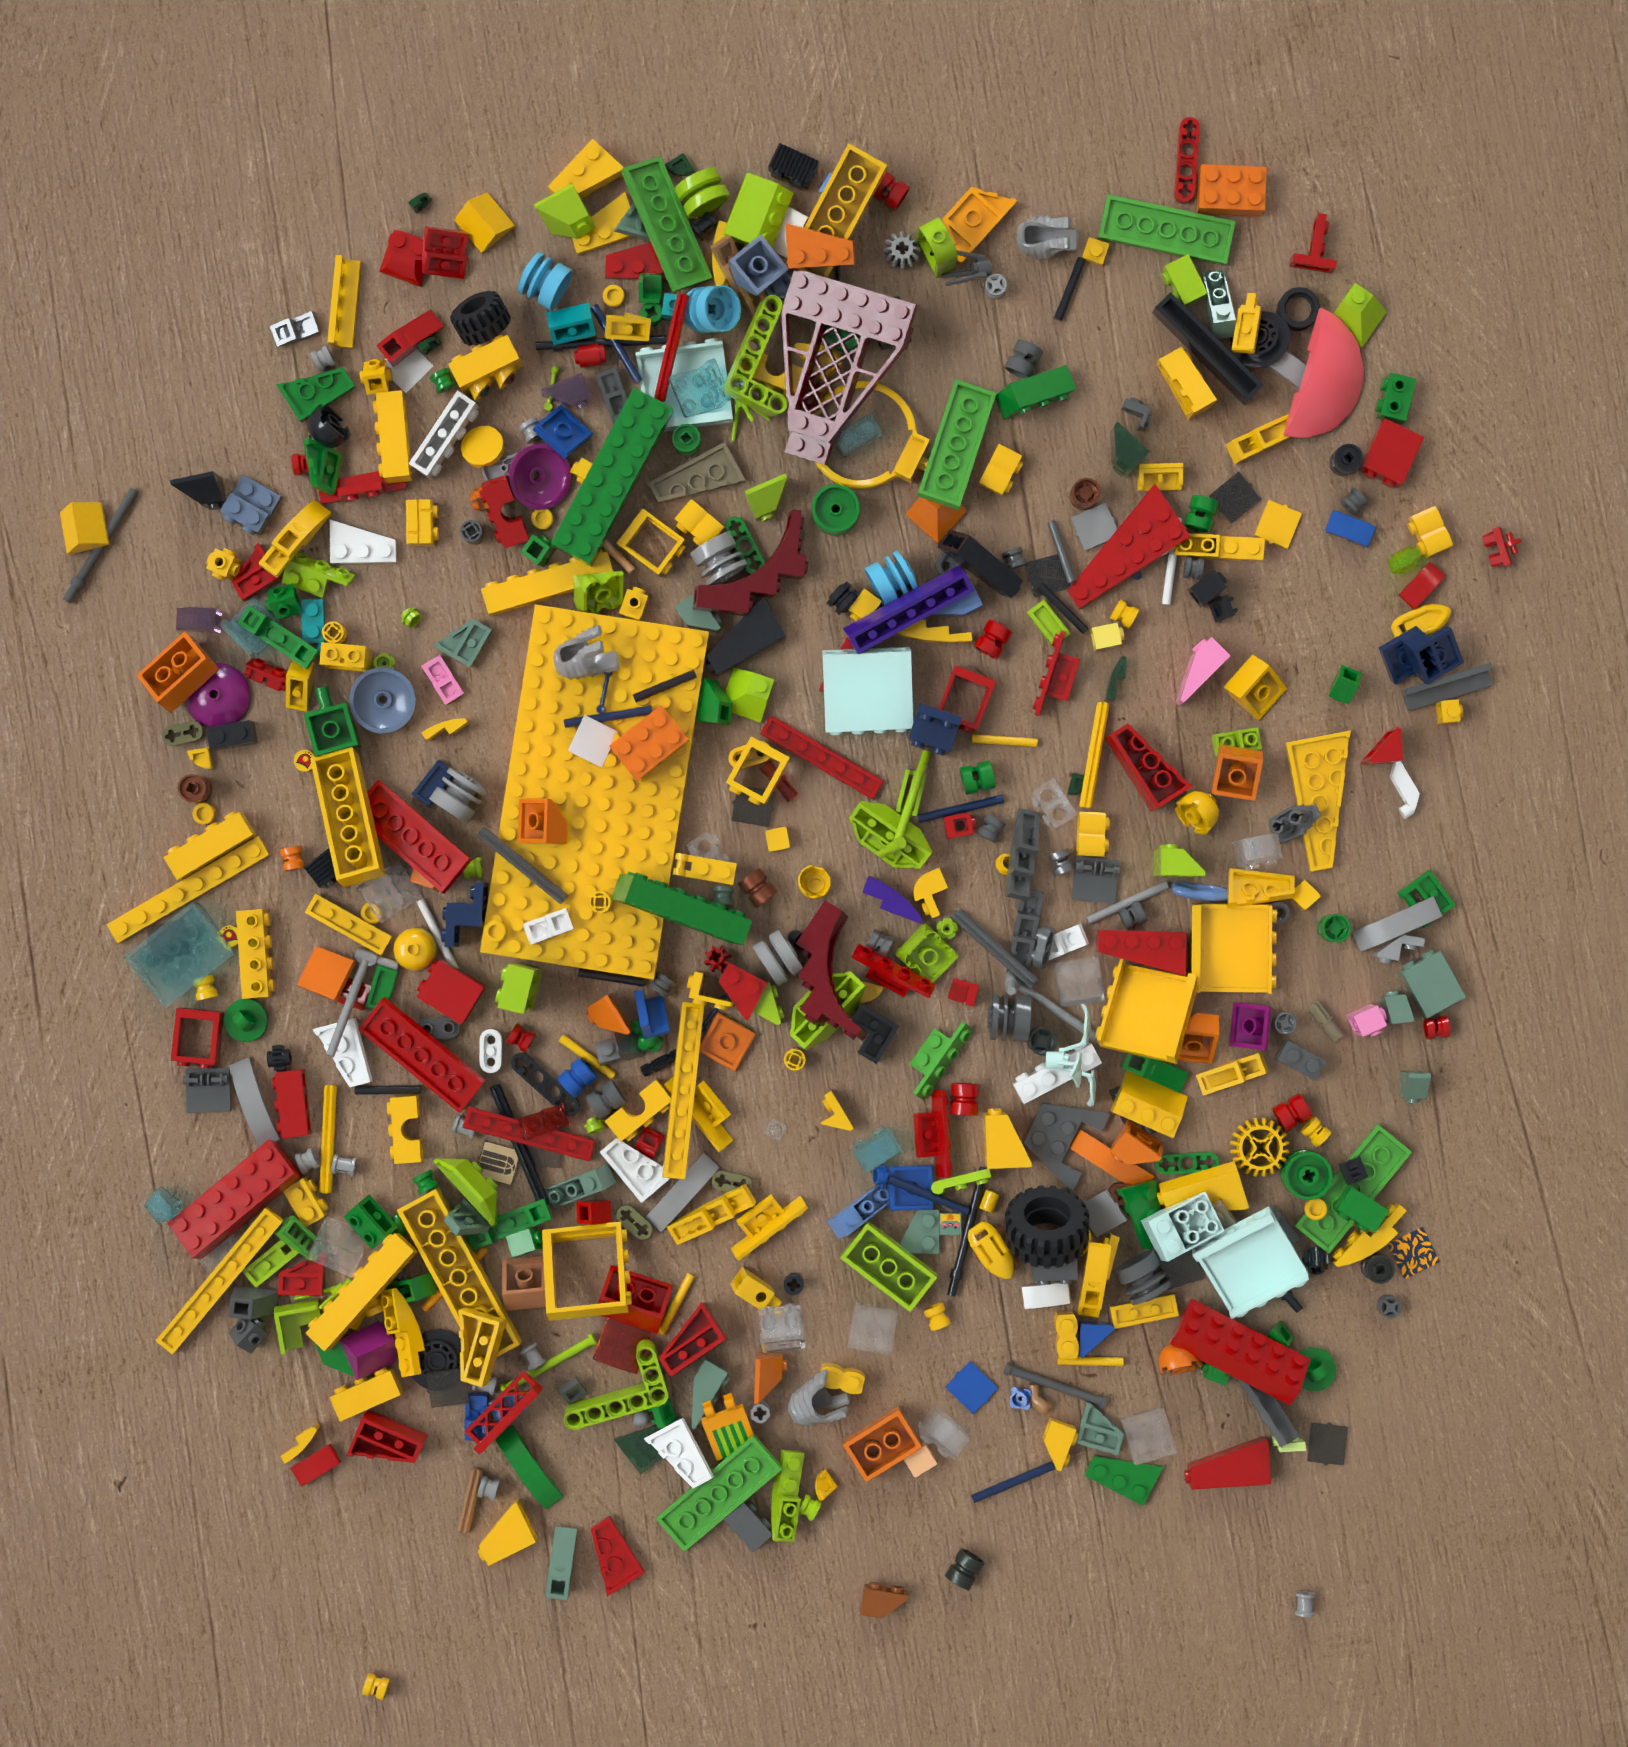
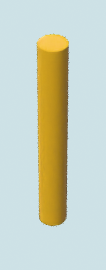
M972 734L971 743L1037 747L1038 738Z
M564 1034L561 1036L558 1042L612 1080L616 1074L615 1071L606 1065L600 1066L597 1058Z
M686 1274L661 1323L658 1333L666 1334L695 1278L694 1275Z
M1057 1356V1365L1123 1366L1124 1358L1077 1357L1074 1359H1060Z

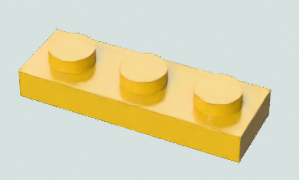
M1174 1293L1158 1296L1137 1305H1132L1131 1302L1109 1306L1115 1329L1179 1316Z

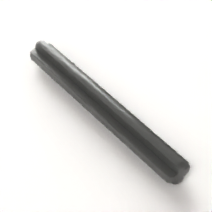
M483 827L479 831L477 836L555 901L562 904L566 900L568 895L490 830Z
M961 909L954 911L951 918L1024 985L1032 988L1037 983L1038 979L968 915Z

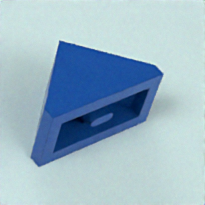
M1079 1321L1078 1354L1081 1358L1115 1330L1111 1323Z

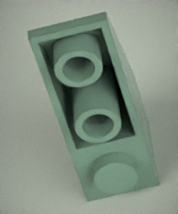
M1224 269L1202 272L1203 284L1208 292L1205 300L1210 331L1217 339L1234 337L1236 318Z
M606 1163L547 1187L545 1192L550 1201L551 1208L554 1209L600 1192L616 1184L609 1164Z
M707 1356L694 1376L693 1430H695L697 1425L702 1426L701 1418L706 1417L702 1403L711 1400L714 1406L719 1397L716 1395L719 1387L724 1388L730 1378L727 1376L729 1369Z
M555 1526L545 1598L568 1600L578 1528Z

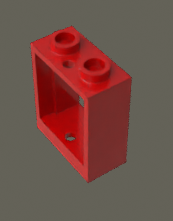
M955 665L938 709L944 710L956 677L985 688L986 691L974 723L962 719L959 726L960 730L971 733L972 730L977 731L996 681Z
M176 1008L171 1061H177L178 1066H190V1063H198L199 1068L212 1069V1065L219 1064L224 1012ZM184 1018L213 1021L210 1058L180 1055Z

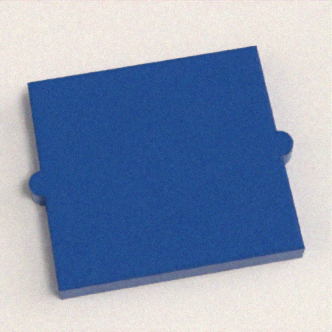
M971 1361L960 1372H956V1376L945 1386L972 1414L983 1403H987V1399L998 1389Z

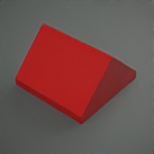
M1399 727L1389 729L1360 763L1363 765H1374L1403 761L1401 729Z

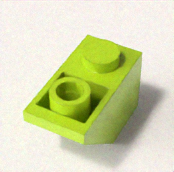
M769 981L753 1012L776 1025L782 1024L781 1019H784L782 1007H777L775 998L779 997L776 986H771Z

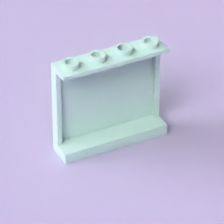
M716 338L707 339L705 343L701 344L690 341L683 343V346L677 348L666 401L663 402L673 408L674 414L664 432L674 431L681 424H691L697 428L733 423L730 396L724 391L727 371L722 341H718ZM663 345L662 349L653 350L652 347L640 349V352H635L638 372L643 379L640 381L641 391L653 398L666 345Z
M910 647L869 648L860 654H857L854 649L822 650L826 732H830L831 735H841L843 732L852 731V734H863L865 731L873 730L874 733H885L887 730L908 732L912 728L913 698Z
M1269 1206L1224 1229L1225 1232L1192 1249L1196 1262L1199 1261L1229 1310L1231 1319L1243 1317L1249 1310L1255 1307H1262L1268 1300L1274 1297H1282L1288 1290L1294 1287H1301L1309 1280L1308 1270Z

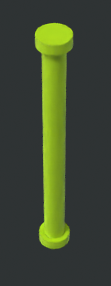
M590 1333L587 1335L588 1338L550 1358L534 1370L527 1371V1373L532 1378H535L591 1345L593 1347L598 1345L594 1335ZM522 1378L518 1382V1387L526 1383L527 1381L524 1378ZM513 1380L506 1384H500L501 1391L503 1392Z

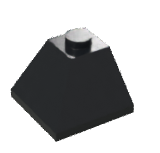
M213 471L170 480V484L205 508H209V510L222 508L226 501L223 479Z

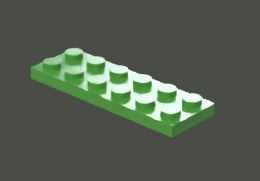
M661 156L624 167L621 170L622 176L672 293L711 280L713 277Z
M1107 194L1098 239L1181 257L1189 254L1191 259L1226 266L1236 221Z
M955 379L917 493L918 497L959 510L995 400V392Z
M1376 1124L1347 1159L1360 1156L1368 1177L1349 1186L1374 1200L1412 1152L1379 1124ZM1340 1169L1333 1176L1332 1184L1326 1194L1319 1198L1327 1205L1325 1217L1320 1220H1312L1304 1212L1294 1224L1298 1230L1328 1254H1330L1356 1222L1352 1218L1349 1221L1337 1215L1339 1210L1334 1208L1347 1186Z
M753 1434L711 1470L714 1475L712 1479L695 1488H689L656 1517V1520L685 1552L780 1472L783 1466L757 1436Z

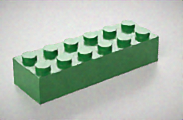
M628 871L627 875H619L611 899L725 942L744 945L752 920L745 918V913L726 909L727 907L722 904L708 902L706 898L687 894L688 892L685 890L669 887L664 882L648 879L647 876L640 873Z

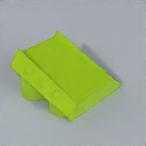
M622 571L573 575V600L577 609L587 613L598 614L601 608L612 610L622 605L624 579Z
M927 924L920 925L906 942L897 948L896 955L914 973L928 978L933 983L959 957Z

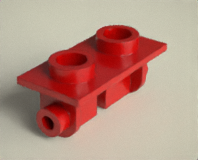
M252 658L245 664L244 675L248 679L262 684L264 678H268L267 687L279 692L286 690L287 671L284 668L273 667L259 658Z

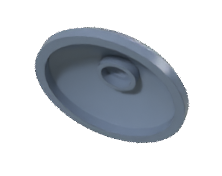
M387 667L373 668L361 674L352 685L349 695L350 709L356 721L367 730L376 733H390L403 727L413 715L416 704L415 692L410 681L399 671ZM381 695H385L387 697L386 703H381L379 701V697Z

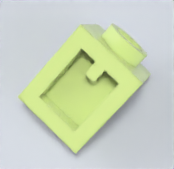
M1271 1435L1272 1445L1276 1446L1279 1452L1306 1451L1305 1441L1299 1439V1437L1280 1448L1273 1435Z

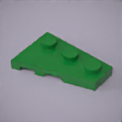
M344 368L319 373L307 378L295 379V381L276 384L300 422L308 419L311 412L319 404H322V407L324 405L328 406L356 388Z
M1147 1180L1117 1188L1118 1195L1122 1196L1124 1200L1125 1211L1131 1216L1133 1221L1132 1227L1142 1249L1154 1248L1141 1220L1160 1211L1156 1180Z
M1094 1455L1084 1475L1144 1506L1163 1466Z

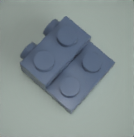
M242 475L235 490L229 494L220 512L224 514L223 519L234 525L236 521L242 524V530L254 535L256 532L262 535L282 497Z

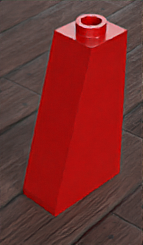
M1265 1436L1252 1439L1187 1463L1188 1470H1184L1185 1483H1189L1192 1490L1270 1485L1268 1440Z

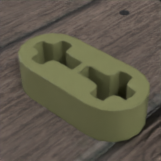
M187 722L169 726L163 730L162 740L169 746L197 742L204 737L205 729L198 722ZM192 726L199 729L196 737L191 734L186 735L185 732L191 731ZM171 731L177 734L181 733V736L175 738V742L167 738V736L171 735Z
M719 1170L712 1177L713 1186L720 1191L729 1192L738 1188L739 1186L733 1185V1183H740L742 1179L746 1180L750 1192L753 1188L751 1178L743 1174ZM723 1174L726 1180L731 1181V1184L724 1183L723 1186H719V1182L715 1178Z
M626 1204L618 1209L616 1214L617 1220L636 1238L645 1240L651 1236L653 1232L652 1224L633 1206ZM631 1210L630 1216L635 1221L632 1222L628 1218L623 1220L621 1218L623 1216L621 1211ZM637 1222L641 1226L646 1224L648 1226L647 1232L649 1233H642L640 1235L638 1233L639 1228L635 1223Z

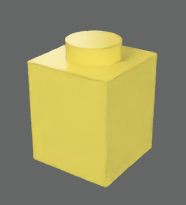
M1118 623L1090 629L1094 651L1122 645L1121 640H1124V632L1122 627H1118Z

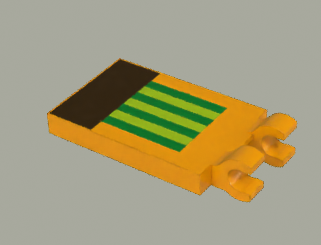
M732 1393L723 1395L726 1410L715 1413L711 1400L702 1403L706 1416L701 1418L702 1425L718 1464L754 1434L743 1404L736 1406Z

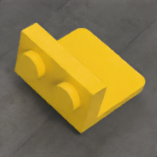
M695 971L694 975H689L687 988H691L689 998H693V1003L706 1005L707 1002L715 1003L714 1008L727 1010L728 1006L733 1007L734 1003L732 1001L700 994L704 972Z

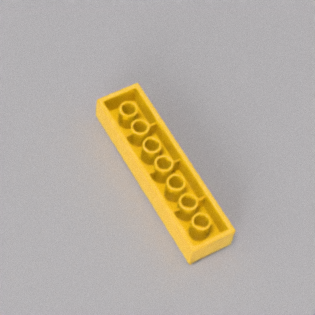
M437 1187L402 1206L397 1212L459 1327L460 1317L458 1309L465 1307L507 1320L497 1354L498 1357L520 1345L522 1339L466 1236H456L445 1223L444 1219L452 1210L442 1191Z

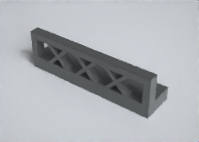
M1491 663L1436 679L1427 685L1422 683L1401 690L1407 711L1492 686L1488 672L1492 669Z
M1237 1379L1280 1448L1300 1437L1276 1398Z

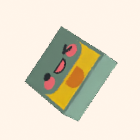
M939 1212V1235H961L960 1212Z

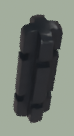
M676 1049L670 1051L668 1055L666 1053L650 1061V1064L642 1065L640 1067L642 1074L647 1077L653 1074V1071L657 1072L671 1065L673 1061L675 1063Z

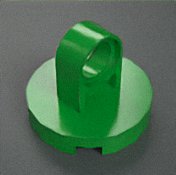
M237 1000L225 1012V1029L237 1041H255L262 1037L268 1027V1012L257 1000Z
M1307 1347L1302 1349L1298 1353L1311 1359L1302 1388L1308 1391L1326 1389L1336 1376L1334 1359L1326 1350Z

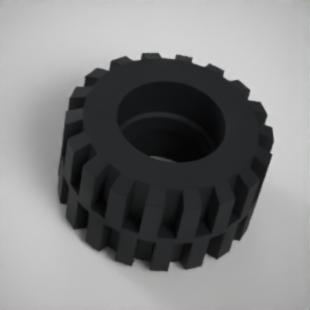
M483 291L468 297L450 315V321L462 342L469 346L482 344L493 339L504 331L511 321V315L496 291Z

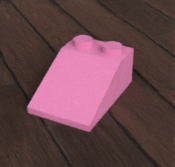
M1212 637L1208 640L1202 639L1192 649L1195 653L1190 657L1175 702L1178 706L1184 703L1230 657Z

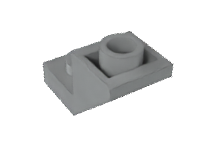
M1400 935L1373 953V957H1378L1379 962L1392 964V960L1399 961L1402 944H1404L1403 949L1416 951L1417 947H1424L1425 938Z

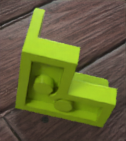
M318 1299L274 1307V1318L281 1355H286V1350L304 1347L301 1326L307 1325L315 1317L319 1318L321 1316Z

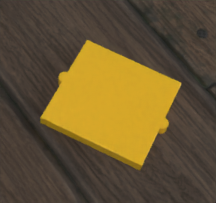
M1268 500L1254 536L1265 538L1269 544L1273 543L1288 549L1302 513L1288 508L1286 504L1281 505Z

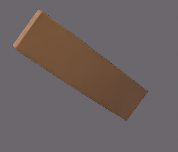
M726 235L710 248L730 286L737 293L743 307L753 319L759 303L767 295L763 290L755 296L736 285L728 261L738 253L732 237ZM767 302V309L774 312L770 302Z

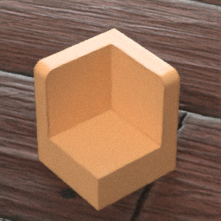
M926 1442L922 1443L921 1449L903 1459L914 1477L937 1465V1460Z

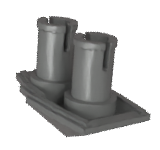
M1302 804L1297 807L1293 805L1269 820L1270 828L1273 829L1271 831L1275 833L1278 843L1281 844L1306 834V831L1313 827V823L1321 817V814L1316 804L1308 806Z

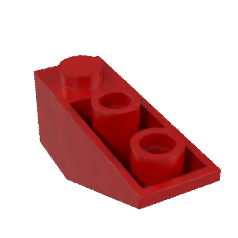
M430 309L392 332L376 346L394 368L418 349L417 344L433 337L444 328V325Z

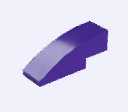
M868 876L862 893L881 899L880 909L914 922L922 923L923 919L903 896L883 882Z

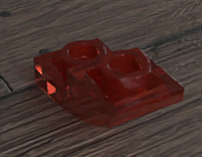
M563 1104L546 1108L538 1113L518 1119L525 1140L570 1125Z

